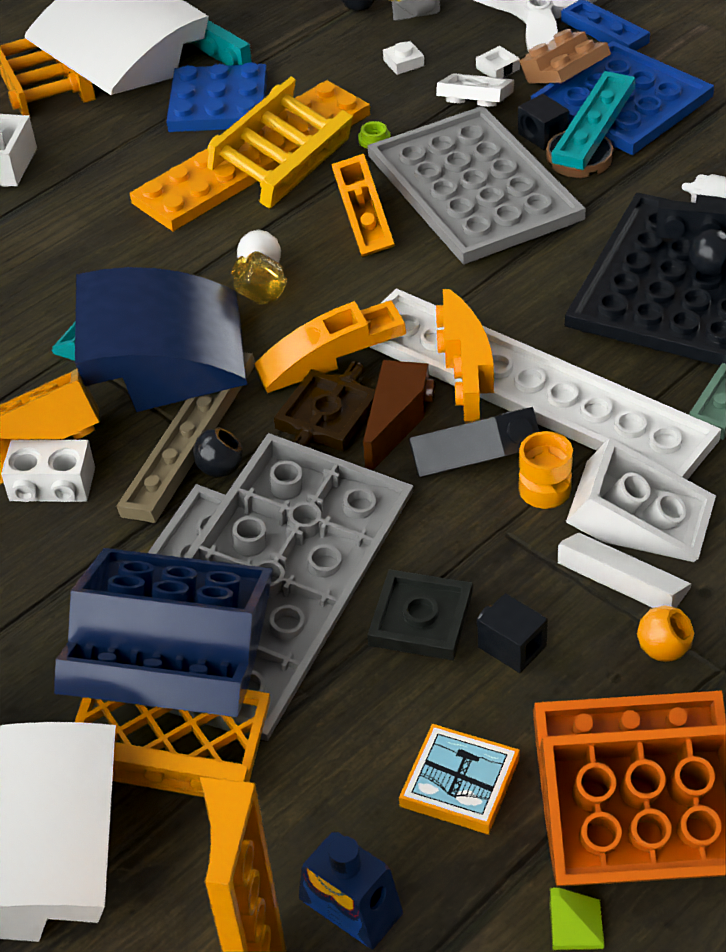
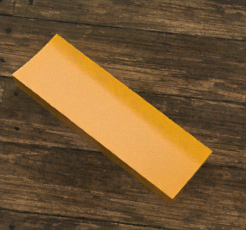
M200 777L211 825L210 860L205 883L222 952H286L255 783Z

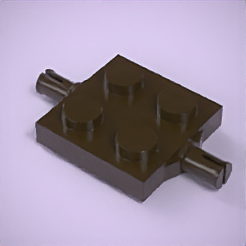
M352 361L342 375H329L311 369L274 417L275 429L295 435L296 437L292 442L308 447L310 443L314 442L344 452L369 417L376 391L357 382L359 377L365 372L364 366L360 362L356 365V361Z

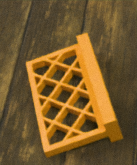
M247 689L243 704L254 705L257 708L255 716L237 726L231 716L201 713L192 718L188 711L178 710L186 723L166 734L163 733L155 719L173 709L154 707L148 711L145 705L135 704L142 715L119 726L110 712L126 703L115 701L104 703L100 699L82 698L75 722L92 723L104 716L110 725H116L112 781L204 797L200 777L250 783L254 761L270 704V693ZM94 702H95L98 707H96V708H94V709L92 710L93 705H94ZM221 716L230 728V731L209 742L199 727ZM149 724L158 739L144 747L132 745L126 736ZM193 731L202 747L188 755L177 753L171 743ZM250 732L249 739L247 740L244 734ZM237 739L245 749L242 764L222 761L216 751Z

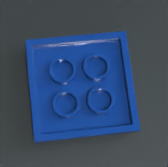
M245 63L243 65L229 66L216 64L208 67L188 65L174 68L166 121L168 132L226 130L265 98L267 84L266 64Z

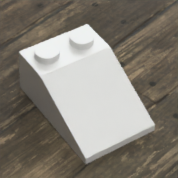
M609 437L586 462L566 523L601 542L695 562L700 555L716 496Z

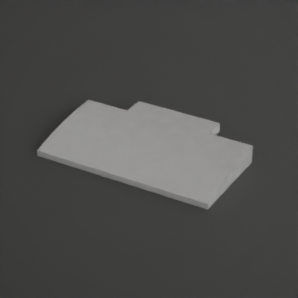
M270 433L266 435L226 495L196 484L148 552L150 554L273 569L261 637L247 688L248 690L270 693V704L260 740L264 741L269 740L411 497L414 487L411 484ZM242 704L238 717H232L237 726L254 717L257 706ZM177 709L169 711L170 713L181 716ZM188 711L192 718L201 714L200 712ZM221 716L206 723L207 725L230 731V728Z

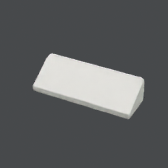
M582 533L570 536L562 540L558 545V564L652 608L663 605L677 608L691 588V583Z

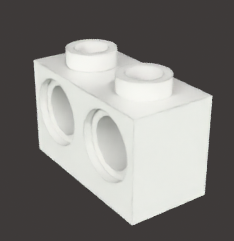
M11 440L1 472L9 501L87 502L95 470L89 440Z

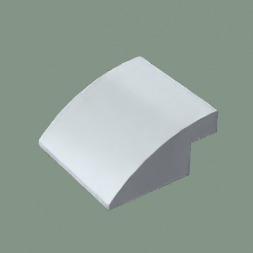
M55 0L26 31L25 39L108 94L113 95L173 78L174 68H178L183 44L204 39L209 16L184 0Z
M38 722L0 725V939L39 942L47 919L99 922L105 908L116 725L83 722Z

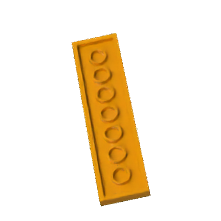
M328 80L295 97L296 100L326 119L334 118L342 110L353 116L351 126L370 115L369 103ZM284 109L277 115V117L306 136H313L319 131L288 109ZM267 125L257 132V134L286 153H294L299 148V146ZM247 142L236 150L266 171L274 170L280 165ZM205 149L130 192V197L133 205L171 231H175L258 181L227 160H224L213 171L207 168L209 152Z

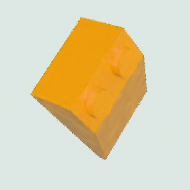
M78 369L0 404V439H65L72 435L74 440L92 433L95 430L94 425L99 423V408L88 386L85 387Z

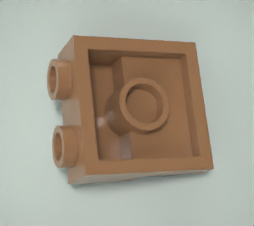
M566 29L553 36L554 39L549 44L541 43L529 49V53L519 61L528 84L563 83L611 55V51L607 42L594 43L592 39L588 40L585 31L572 32L571 29Z

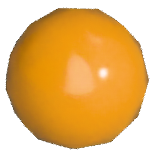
M666 605L650 609L640 619L637 630L641 649L652 659L664 662L680 659L691 648L695 634L690 619L679 608Z

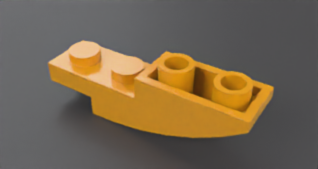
M443 289V305H436L437 328L444 327V330H437L438 353H445L446 368H454V379L462 378V382H455V405L463 406L464 422L476 421L480 419V394L494 393L492 350L485 330L472 309L451 289Z
M392 300L360 310L356 302L353 301L314 318L288 334L254 363L255 369L266 392L270 393L302 382L311 369L322 373L338 369L336 360L338 357L405 335V322Z

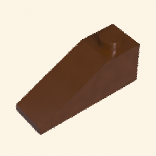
M383 360L363 440L365 468L374 470L423 420L427 402H434L436 382L429 379V363Z

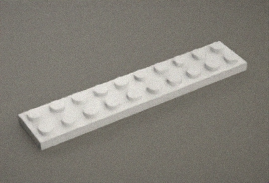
M396 288L381 303L392 300L405 322L406 334L370 346V348L398 361L429 363V375L455 386V382H462V378L454 379V368H446L445 353H438L437 330H444V327L437 328L436 305ZM483 326L492 350L494 364V393L480 394V398L508 411L533 407L537 424L596 451L611 437L687 480L720 440L721 429Z

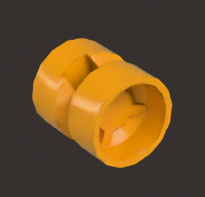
M542 431L527 436L521 442L519 448V492L521 498L527 504L542 509L555 508L564 504L570 497L572 490L573 448L571 442L565 436L556 432Z

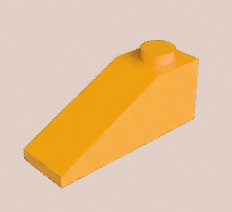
M361 154L331 164L361 256L365 257L395 247L365 155Z

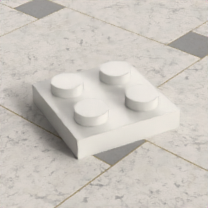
M453 73L437 82L436 96H444L446 101L451 103H464L465 99L477 100V105L496 106L497 102L503 101V99L513 93L514 80Z

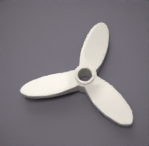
M579 0L474 1L512 13L527 24L526 45L529 52V49L541 43L549 44L554 39L553 36L558 33L555 19L561 18V10ZM586 0V1H588V2H590V3H594L596 0Z

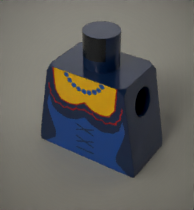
M339 832L330 833L302 866L299 900L371 950L377 946L403 914L390 868L383 861L358 846L357 842L349 836H343Z

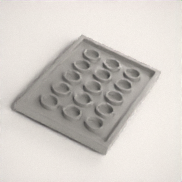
M484 106L368 145V156L463 265L585 220L586 208Z

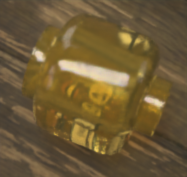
M254 251L246 258L240 256L231 271V275L235 276L234 289L239 294L259 305L269 301L275 302L282 294L287 282V278L284 276V267L260 251Z

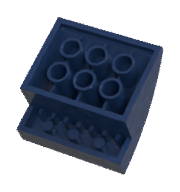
M125 267L76 274L75 364L85 387L123 377L136 412L247 385L239 302L236 291L203 277L157 268Z
M103 548L71 590L68 643L56 658L54 694L238 717L255 663L273 569Z

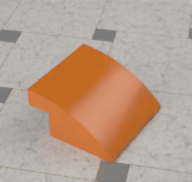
M722 691L538 702L534 704L533 717L539 774L556 887L726 876V716Z

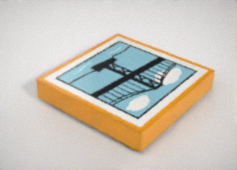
M432 724L399 796V807L489 835L520 759V750Z

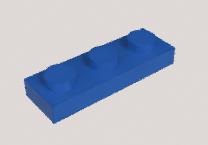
M579 0L561 10L562 22L574 27L576 30L585 31L587 35L600 42L610 43L614 41L635 51L650 43L649 31L586 0Z

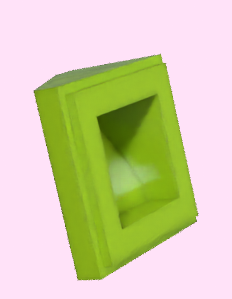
M550 888L553 950L604 949L600 899L562 888Z

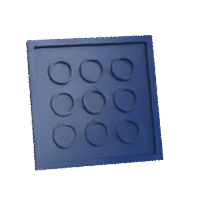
M611 41L608 43L611 55L563 83H549L531 95V99L541 94H545L569 110L570 125L604 71L635 77L634 91L605 135L614 147L634 155L711 99L714 94V85Z

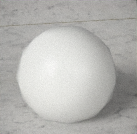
M255 230L250 231L240 239L237 247V258L241 266L247 271L253 264L257 267L263 265L261 261L256 259L258 257L262 258L264 255H267L273 259H266L267 264L263 268H252L249 271L250 273L257 275L269 273L275 268L268 267L270 263L275 261L279 263L281 248L277 238L270 233Z

